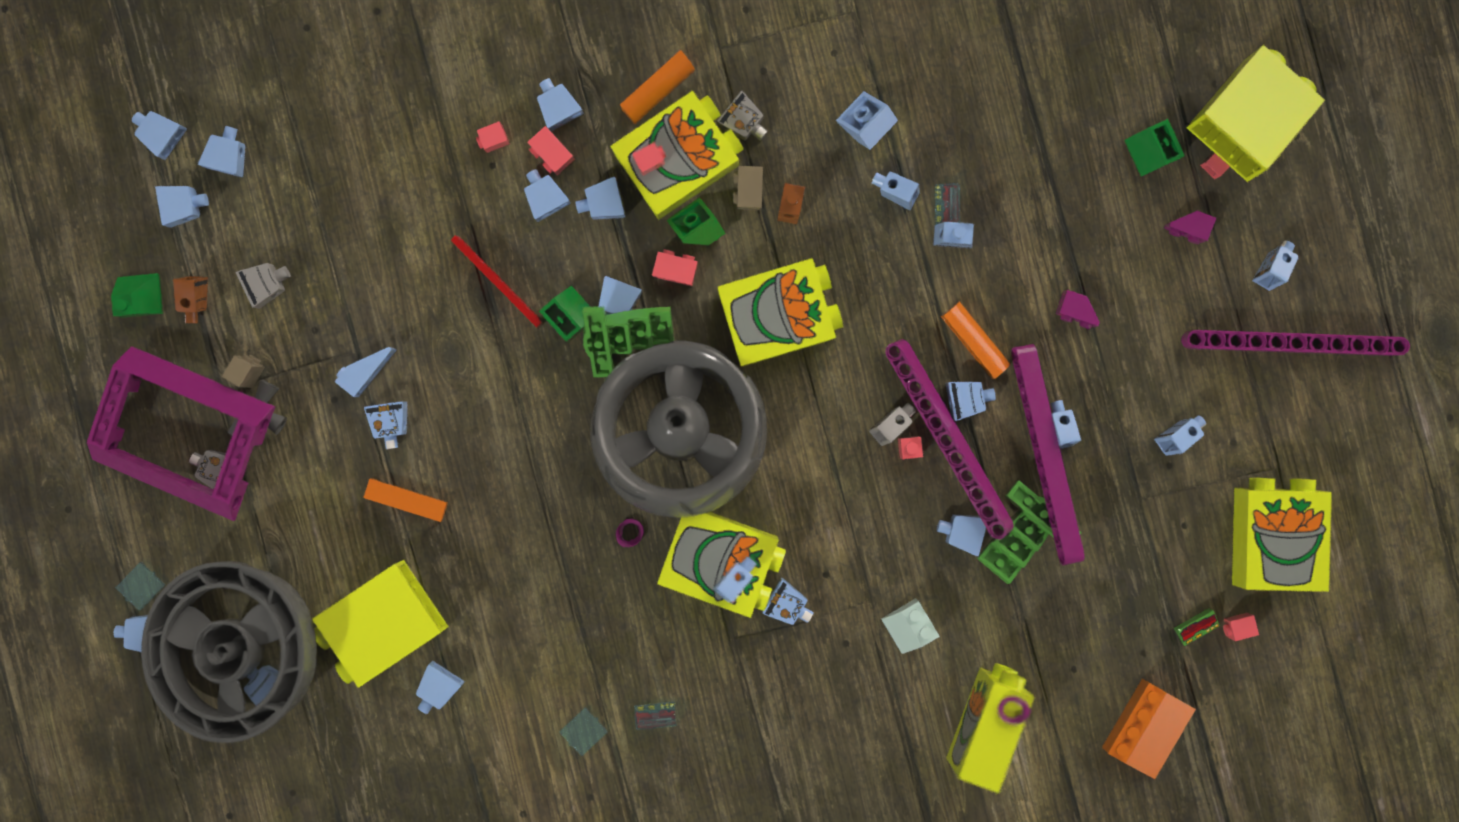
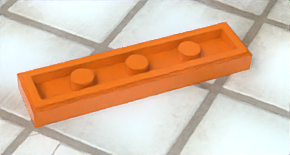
M372 478L369 479L364 494L365 499L439 522L443 521L448 504L446 501Z

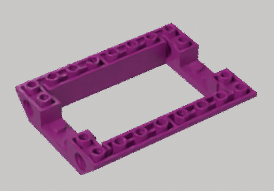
M130 347L112 366L87 440V445L92 460L235 521L248 486V482L242 480L253 447L263 443L275 406L143 350ZM140 378L238 419L214 490L117 448L125 429L117 425L128 392H138L142 381Z

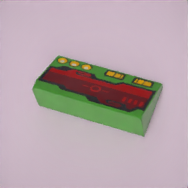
M1208 608L1174 629L1182 644L1186 646L1220 625L1214 611Z

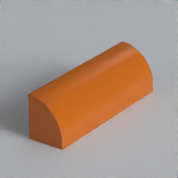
M680 50L620 104L622 111L634 124L639 122L695 71L694 66L686 55Z
M960 301L941 316L991 379H996L1011 365Z

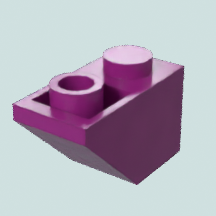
M1195 211L1166 224L1163 229L1169 230L1170 235L1176 237L1184 236L1188 238L1187 241L1193 244H1200L1208 241L1216 218L1200 211Z
M1070 290L1063 291L1056 311V315L1061 316V320L1072 323V320L1080 323L1079 326L1086 329L1099 326L1100 322L1087 296Z

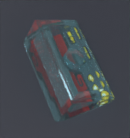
M959 184L935 185L936 225L942 222L960 223Z
M675 702L634 706L637 730L677 726Z

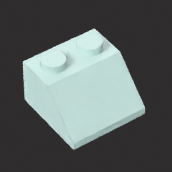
M916 598L881 618L902 654L921 648L940 637Z

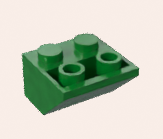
M1168 119L1124 140L1140 177L1185 156Z
M570 286L555 296L539 312L559 335L569 343L583 331L585 326L583 308L590 306L573 286Z

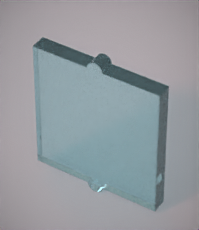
M140 562L119 583L116 589L126 598V601H130L141 611L165 584L155 575L154 571L151 572Z
M584 708L559 733L569 742V746H572L583 756L608 731L598 721V717L595 718Z

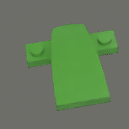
M604 307L583 308L585 324L583 329V346L591 360L593 377H607L614 369L612 354H632L633 349H648L655 344H667L670 341H674L671 307L636 309L605 315Z
M1019 480L1015 482L1004 496L1020 509L1011 518L1014 523L1013 530L1002 539L993 538L979 554V557H977L981 563L1007 584H1010L1021 568L1027 565L1035 551H1039L1047 536L1050 534L1053 537L1045 498L1037 496Z

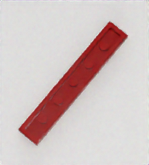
M455 235L451 239L467 258L537 328L544 324L538 315L461 237Z

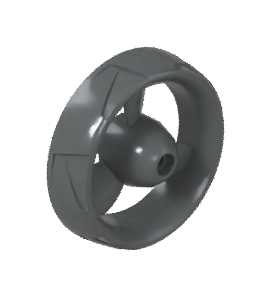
M670 341L667 344L653 346L630 355L620 362L607 376L599 389L591 419L590 439L592 451L603 477L612 489L628 503L658 516L679 518L697 516L725 505L735 498L752 480L765 451L767 440L766 412L759 391L752 379L723 353L710 346L696 342ZM665 372V386L668 398L660 401L650 412L647 420V430L627 433L616 438L617 418L628 395L644 380ZM703 374L721 384L734 399L742 420L739 446L723 436L710 433L707 414L702 406L696 402L701 391ZM657 451L661 456L675 461H683L695 457L703 469L714 478L704 484L691 488L668 489L646 482L630 468L640 464Z
M222 561L207 563L189 569L177 576L161 591L152 605L145 622L141 643L144 676L148 688L161 711L183 731L197 738L212 742L229 743L246 740L262 734L276 725L286 713L291 711L303 699L311 685L316 669V635L310 617L311 613L305 601L295 588L282 578L248 566L247 563ZM218 587L240 590L260 603L252 608L243 620L230 618L211 622L205 614L193 607V604L203 594ZM280 639L281 663L275 684L260 704L245 713L244 698L238 680L246 678L257 668L264 657L265 644ZM179 647L194 650V663L201 675L212 682L220 684L218 709L204 702L189 685L181 666Z

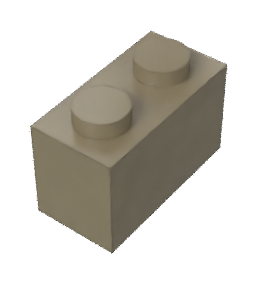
M738 166V172L734 171V184H738V192H734L733 204H737V210L762 209L763 167Z
M234 355L222 377L238 387L253 388L265 367L260 364L261 361L252 355Z

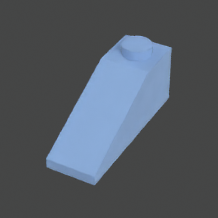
M387 347L348 365L346 368H341L336 375L338 378L335 383L353 397H359L396 352V349Z

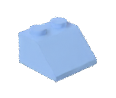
M863 91L836 121L858 143L871 150L898 119L887 104Z

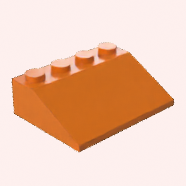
M1142 678L1102 748L1118 760L1155 779L1196 709Z

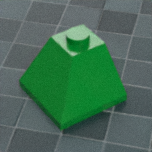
M700 197L667 219V222L683 243L710 245L726 234L714 214Z
M159 273L117 277L111 294L113 316L125 318L163 314Z

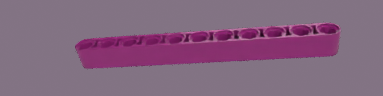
M1193 330L1185 332L1181 338L1182 345L1185 348L1203 350L1397 356L1406 354L1410 348V343L1406 338L1391 336ZM1192 334L1197 338L1195 345L1190 342ZM1212 335H1214L1217 338V343L1215 345H1212V343L1210 342V338ZM1232 336H1235L1237 339L1235 346L1231 344ZM1253 336L1257 339L1255 347L1251 344ZM1273 337L1277 339L1276 347H1274L1271 342ZM1293 338L1298 342L1296 348L1292 345ZM1314 339L1318 342L1316 349L1312 345ZM1334 340L1338 342L1337 349L1333 347ZM1355 340L1358 343L1357 350H1355L1353 347V342ZM1375 341L1378 343L1377 350L1373 346ZM1395 342H1397L1398 344L1397 351L1394 349Z
M900 339L889 344L885 350L888 360L988 532L995 539L1004 538L1013 530L1014 523L916 354L906 340ZM896 346L899 348L900 354L897 352ZM917 382L920 384L921 389L917 387ZM927 400L930 401L931 406L927 404ZM947 435L951 437L952 442L948 440ZM957 453L962 456V459L958 457ZM978 488L983 492V495L979 493ZM988 506L993 509V513L989 510ZM999 524L1004 528V531L1000 529Z
M1034 344L1013 347L1011 351L1013 365L1058 558L1063 566L1083 562L1085 558L1037 350Z

